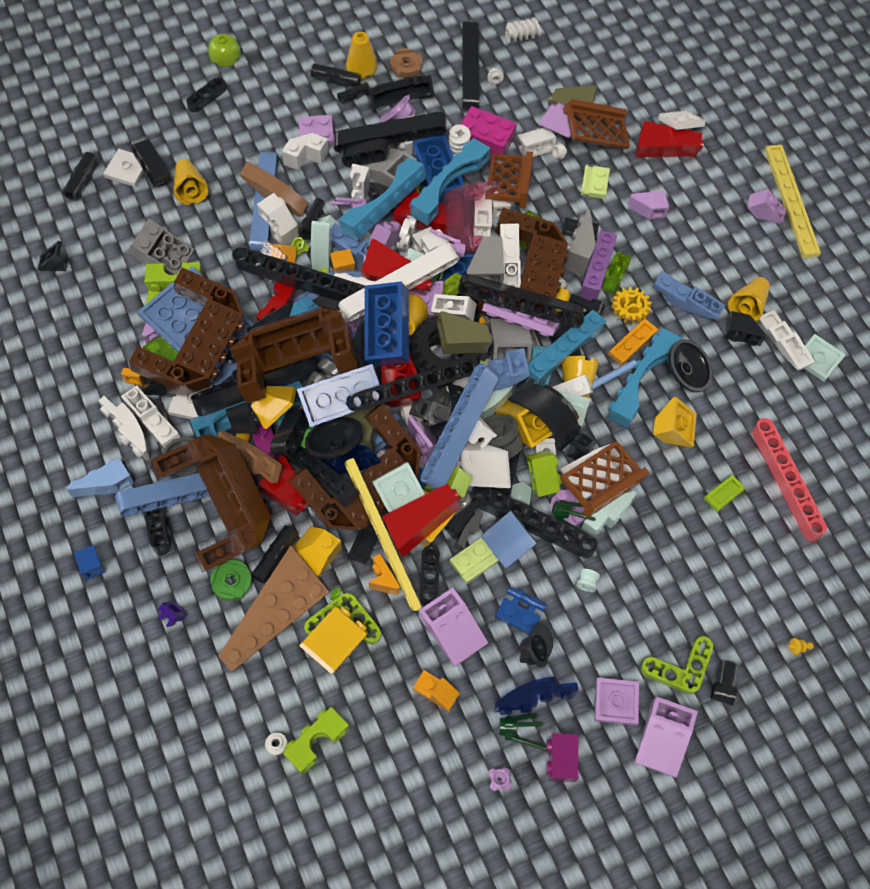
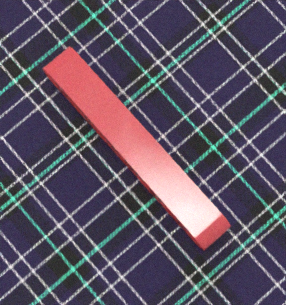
M762 418L752 430L753 438L803 536L810 542H816L826 532V523L774 423L768 418Z

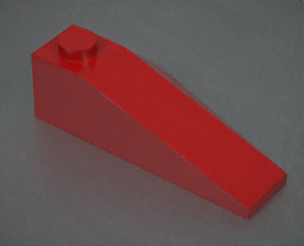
M410 354L409 363L381 366L382 384L417 374ZM410 380L409 387L413 390L415 383ZM392 385L391 393L396 395L397 389ZM421 392L395 399L385 404L389 407L409 405L421 398Z

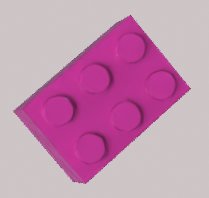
M473 106L470 107L460 124L470 130V141L474 138L490 148V156L493 153L506 154L515 138L517 127L515 122Z

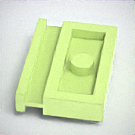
M586 165L581 195L586 194L588 197L605 199L610 168L588 167Z
M482 538L449 560V563L460 577L464 579L466 584L499 562Z

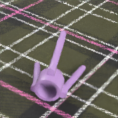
M336 197V201H330L329 204L351 205V208L365 205L366 200L362 198Z
M430 229L431 233L453 242L454 244H450L458 257H464L465 244H462L460 239H454L439 231Z

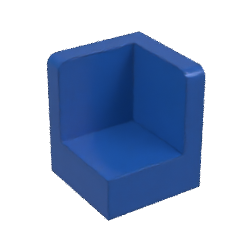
M93 545L74 552L80 573L85 580L105 573Z

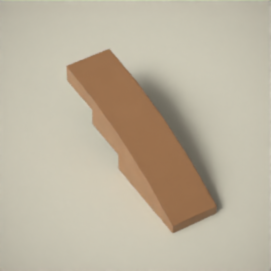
M250 162L245 163L239 175L264 198L274 193L285 201L286 207L297 217L303 215L308 202L302 196L265 170Z
M219 431L218 438L236 444L243 456L246 467H248L252 474H261L270 483L278 482L282 467L279 462L248 442L227 432Z

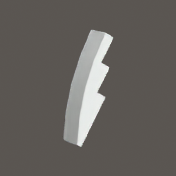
M775 310L759 318L758 322L765 333L798 371L815 363L796 332L793 333L785 321H781Z

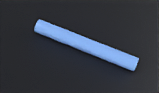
M632 360L594 380L592 390L633 369L637 362Z

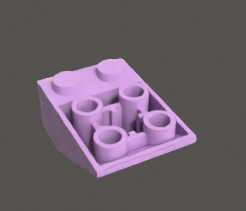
M451 588L419 610V619L454 667L488 644L466 604L454 588Z
M656 696L649 708L634 763L677 778L693 732L698 711Z

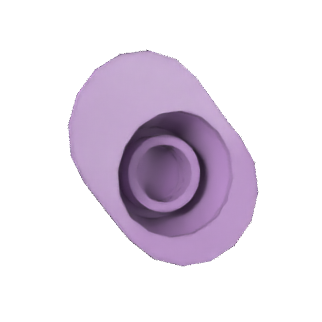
M410 95L402 98L396 106L386 112L379 119V123L385 122L388 119L396 120L413 116L416 111L408 101Z

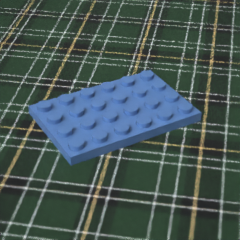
M193 266L188 269L202 276ZM172 282L137 313L176 352H179L204 305L175 293L174 283ZM244 314L243 321L245 324L242 331L238 333L236 340L246 335L247 328L254 324ZM229 351L228 357L233 356L231 351ZM226 361L224 364L222 363L219 374L211 385L216 386L225 383L231 378L233 370L237 369V363L229 364Z

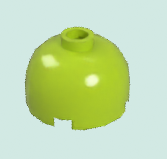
M219 34L211 39L208 45V54L213 64L215 62L220 67H229L236 64V60L241 58L240 46L231 35Z

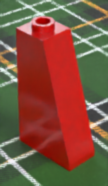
M644 121L635 157H697L698 151L703 149V133L686 129L677 130L671 126Z
M413 190L401 201L393 212V221L400 223L401 226L403 225L407 215L411 216V201L417 198L420 193ZM439 203L438 215L427 226L417 219L416 229L424 230L431 227L434 230L440 229L443 234L456 237L465 228V214Z
M372 238L362 266L361 275L370 281L376 282L412 261ZM428 279L408 291L425 296L427 290H431L433 282L431 279Z
M446 484L382 516L402 557L406 556L460 509L457 502L460 500L456 489L451 490L449 484Z

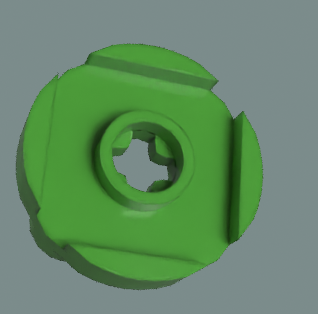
M238 560L225 561L226 563L216 566L210 578L214 593L226 601L242 600L252 586V577L247 566ZM235 576L236 582L229 585L226 579Z

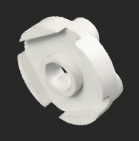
M407 215V218H405L399 234L401 240L397 242L396 249L408 250L411 243L410 234H414L417 226V219L413 216Z

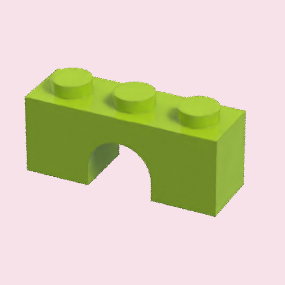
M200 262L182 263L183 268L188 270L193 266L203 276ZM164 263L146 264L144 282L147 291L162 292L175 281L179 273L175 275L167 274Z
M332 707L321 711L316 717L317 721L312 726L308 724L300 732L301 736L296 741L294 739L291 740L284 748V757L302 776L318 761L317 756L311 751V745L314 740L325 737L335 745L350 730L349 725Z

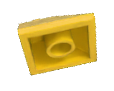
M266 386L265 398L252 402L251 407L265 429L271 426L293 405L297 390L295 387Z
M673 397L656 416L653 435L663 443L694 447L697 414L677 397Z
M310 526L294 545L293 549L319 579L342 550L341 540L325 529Z

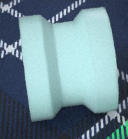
M581 569L579 573L580 580L577 581L576 586L586 592H595L597 588L596 581L600 577L599 573L590 569Z

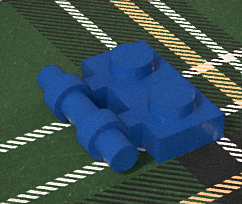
M510 586L507 594L514 598L512 602L505 598L503 599L495 618L530 635L541 616L534 613L535 610L538 609L544 612L547 604L541 602L537 597L533 598L523 593L524 591L519 588L517 590ZM519 601L530 605L529 609L527 610L519 606Z

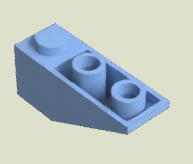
M120 458L108 461L99 469L90 471L85 477L74 480L66 489L71 497L112 494L120 492L134 484Z

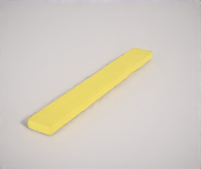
M766 146L765 153L802 258L819 257L821 252L783 146Z
M354 458L345 462L346 469L355 488L360 492L359 497L411 610L417 611L422 607Z

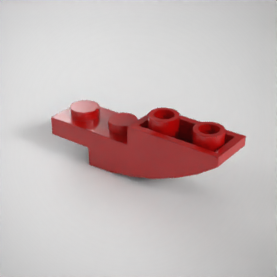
M276 282L273 287L275 296L270 298L264 309L259 310L256 316L257 322L288 302L293 304L298 288Z

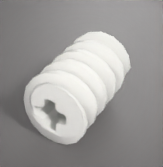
M531 18V20L514 21L513 24L508 22L505 34L507 43L510 44L511 38L516 43L517 37L521 42L523 36L525 40L529 39V35L531 39H534L535 34L540 38L541 32L537 19Z
M455 125L449 131V146L453 156L457 153L459 154L464 145L470 142L471 132L464 125Z

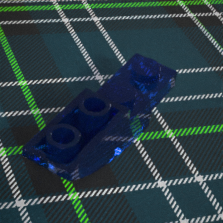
M357 445L355 449L344 456L321 460L339 475L348 472L345 462L354 458L359 471L381 462L377 455L365 445Z
M555 676L528 682L513 689L497 701L494 705V713L499 712L500 715H508L515 710H520L521 713H528L537 707L539 699L540 702H549L553 698L561 697V700L573 699L579 691L578 683L556 684Z

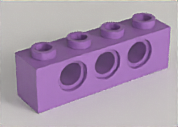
M600 230L580 297L590 301L598 299L617 234Z

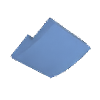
M524 348L506 351L505 358L488 361L489 368L498 374V381L493 391L515 385L530 376Z
M509 511L481 535L484 542L505 568H508L537 544V541L524 528L523 523L512 511Z

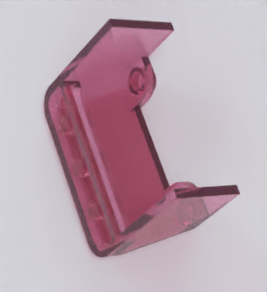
M500 182L470 183L451 189L444 196L446 233L454 239H460L461 243L465 244L466 254L475 255L484 237L481 235L474 236L471 201L480 200L483 194L495 193L501 185Z

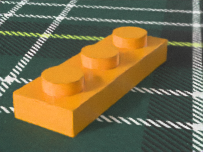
M644 318L609 351L608 355L623 366L658 332V329Z

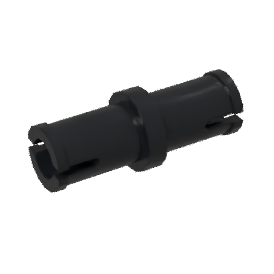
M368 82L358 86H351L348 90L337 93L339 102L343 103L352 98L357 99L360 95L365 94L364 89L370 87Z

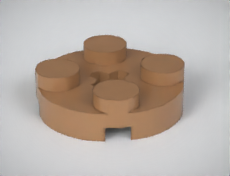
M399 49L390 58L391 70L398 78L418 76L422 69V57L418 52L417 54L414 53L412 49Z

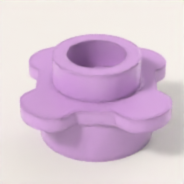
M491 769L489 771L491 790L510 789L509 769Z

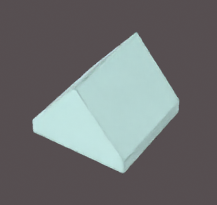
M524 482L512 485L511 498L529 506L532 488Z

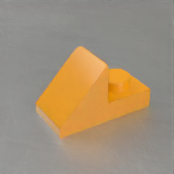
M380 554L374 556L372 569L378 577L369 582V588L393 595L400 594V586Z
M425 670L413 687L414 691L448 712L460 694L446 679L442 677L439 680Z

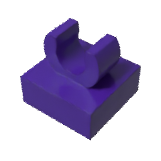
M174 601L162 603L158 608L161 612L158 619L165 620L166 617L169 619L166 627L174 626L176 622L184 620L187 616V613Z

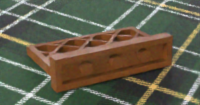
M571 99L563 107L564 114H567L569 118L572 139L574 141L626 150L630 147L624 120L627 116L626 109ZM574 116H577L581 121L578 122ZM588 119H592L594 124L592 125ZM601 121L606 122L608 126L606 127ZM582 122L589 128L588 131L581 125ZM595 125H597L603 132L600 133L595 128ZM609 127L616 133L615 136L608 130ZM577 128L584 134V136L577 134ZM592 131L598 138H594L589 132ZM605 133L611 141L607 140L603 134ZM619 136L623 140V143H621L616 137Z
M526 151V156L493 153L485 199L520 202L519 207L526 208L533 152ZM509 165L511 168L506 169L504 166ZM499 169L502 172L496 173L495 171ZM507 175L510 178L505 180L503 176ZM499 180L500 182L495 184L493 181ZM513 181H515V182L517 183V184L514 185V186H513L512 184H510V183L513 182ZM506 186L507 189L503 190L501 187ZM496 190L499 193L495 194L490 192Z
M615 441L563 474L560 479L585 508L583 513L589 518L640 484L650 472L645 467L641 469L618 441ZM613 448L620 454V458L611 456ZM597 459H605L606 467L597 465ZM610 461L619 463V470L610 468ZM623 464L629 465L634 471H623ZM583 468H592L593 475L583 474ZM597 470L605 471L606 479L596 477ZM610 473L618 474L619 481L610 480ZM568 477H578L579 485L573 484ZM583 479L591 480L592 488L583 486ZM596 482L604 483L605 490L596 489ZM582 491L592 493L591 500L587 501L583 497Z

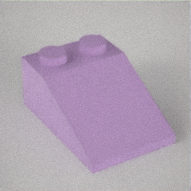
M409 416L408 435L419 447L420 461L425 467L438 439L423 421Z

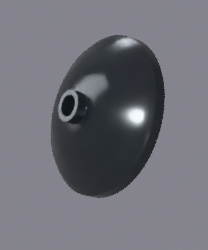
M682 339L675 342L668 354L669 369L673 378L681 387L690 392L698 393L707 389L712 381V366L705 351L691 340Z
M338 417L320 423L306 436V450L311 456L319 459H334L344 456L355 449L363 437V428L359 421L349 417Z

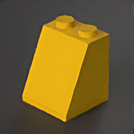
M509 400L496 411L497 415L507 414L515 418L522 441L530 448L553 435L547 425L535 414Z
M335 606L299 645L331 674L340 668L368 635L365 632L367 627L359 620L355 623L350 619L351 613L343 606L340 609Z

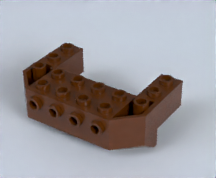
M502 207L495 233L500 234V224H519V240L527 242L525 252L528 255L520 288L555 298L562 284L559 282V279L565 271L563 262L567 260L569 251L566 250L567 241L554 222ZM484 288L481 291L487 293L489 289ZM502 293L499 296L505 298L508 295ZM518 299L517 301L520 302V303H523V302H525L526 300H525V299ZM477 300L476 307H478L481 314L489 316L487 312L482 311L485 302ZM536 304L535 306L541 308L544 305Z
M182 267L173 282L174 291L181 296L204 305L174 361L137 346L129 360V366L131 371L166 386L167 392L184 396L211 386L213 380L219 374L222 363H225L228 352L235 344L236 337L242 331L245 322L243 321V313L234 290Z
M321 306L253 328L230 348L237 362L238 389L246 403L265 398L264 372L331 351L332 359L339 374L358 368L353 332L344 311L327 306Z
M384 404L375 406L364 418L386 444L382 449L385 454L361 473L379 515L385 511V505L372 481L406 462L409 463L413 473L418 478L420 461L419 447ZM302 468L288 480L311 508V511L328 528L358 530L360 528L362 530L370 524V519L359 495L347 507H344L325 492L306 468Z
M206 434L192 439L188 444L151 459L149 465L157 481L195 465L229 534V537L193 554L202 573L262 544L271 516L236 444Z

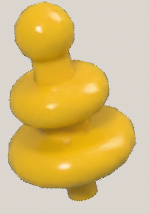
M792 638L787 647L793 655H799L800 652L804 653L807 649L812 650L814 645L811 642L806 644L804 640Z

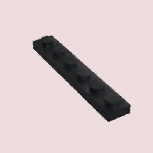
M299 445L293 456H285L298 469L306 468L320 486L344 507H347L360 494L357 488L319 458L311 456L306 448Z

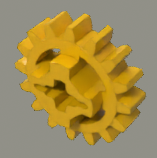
M629 287L627 291L625 288H622L621 292L617 291L612 300L611 309H614L613 314H619V320L624 318V323H627L628 320L631 321V324H634L635 320L640 323L642 318L646 319L650 313L652 303L648 301L649 296H644L645 291L638 292L639 288L632 290V287Z

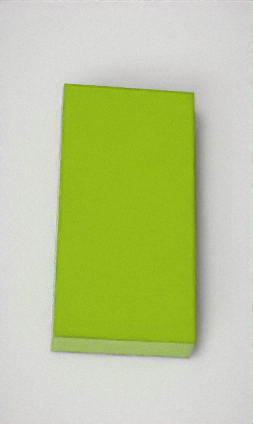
M731 475L708 493L704 500L718 513L746 488Z

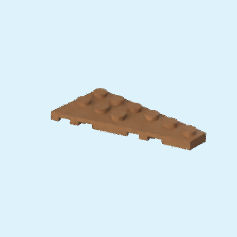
M292 546L289 547L219 654L220 659L231 672L236 670L329 594L326 587Z

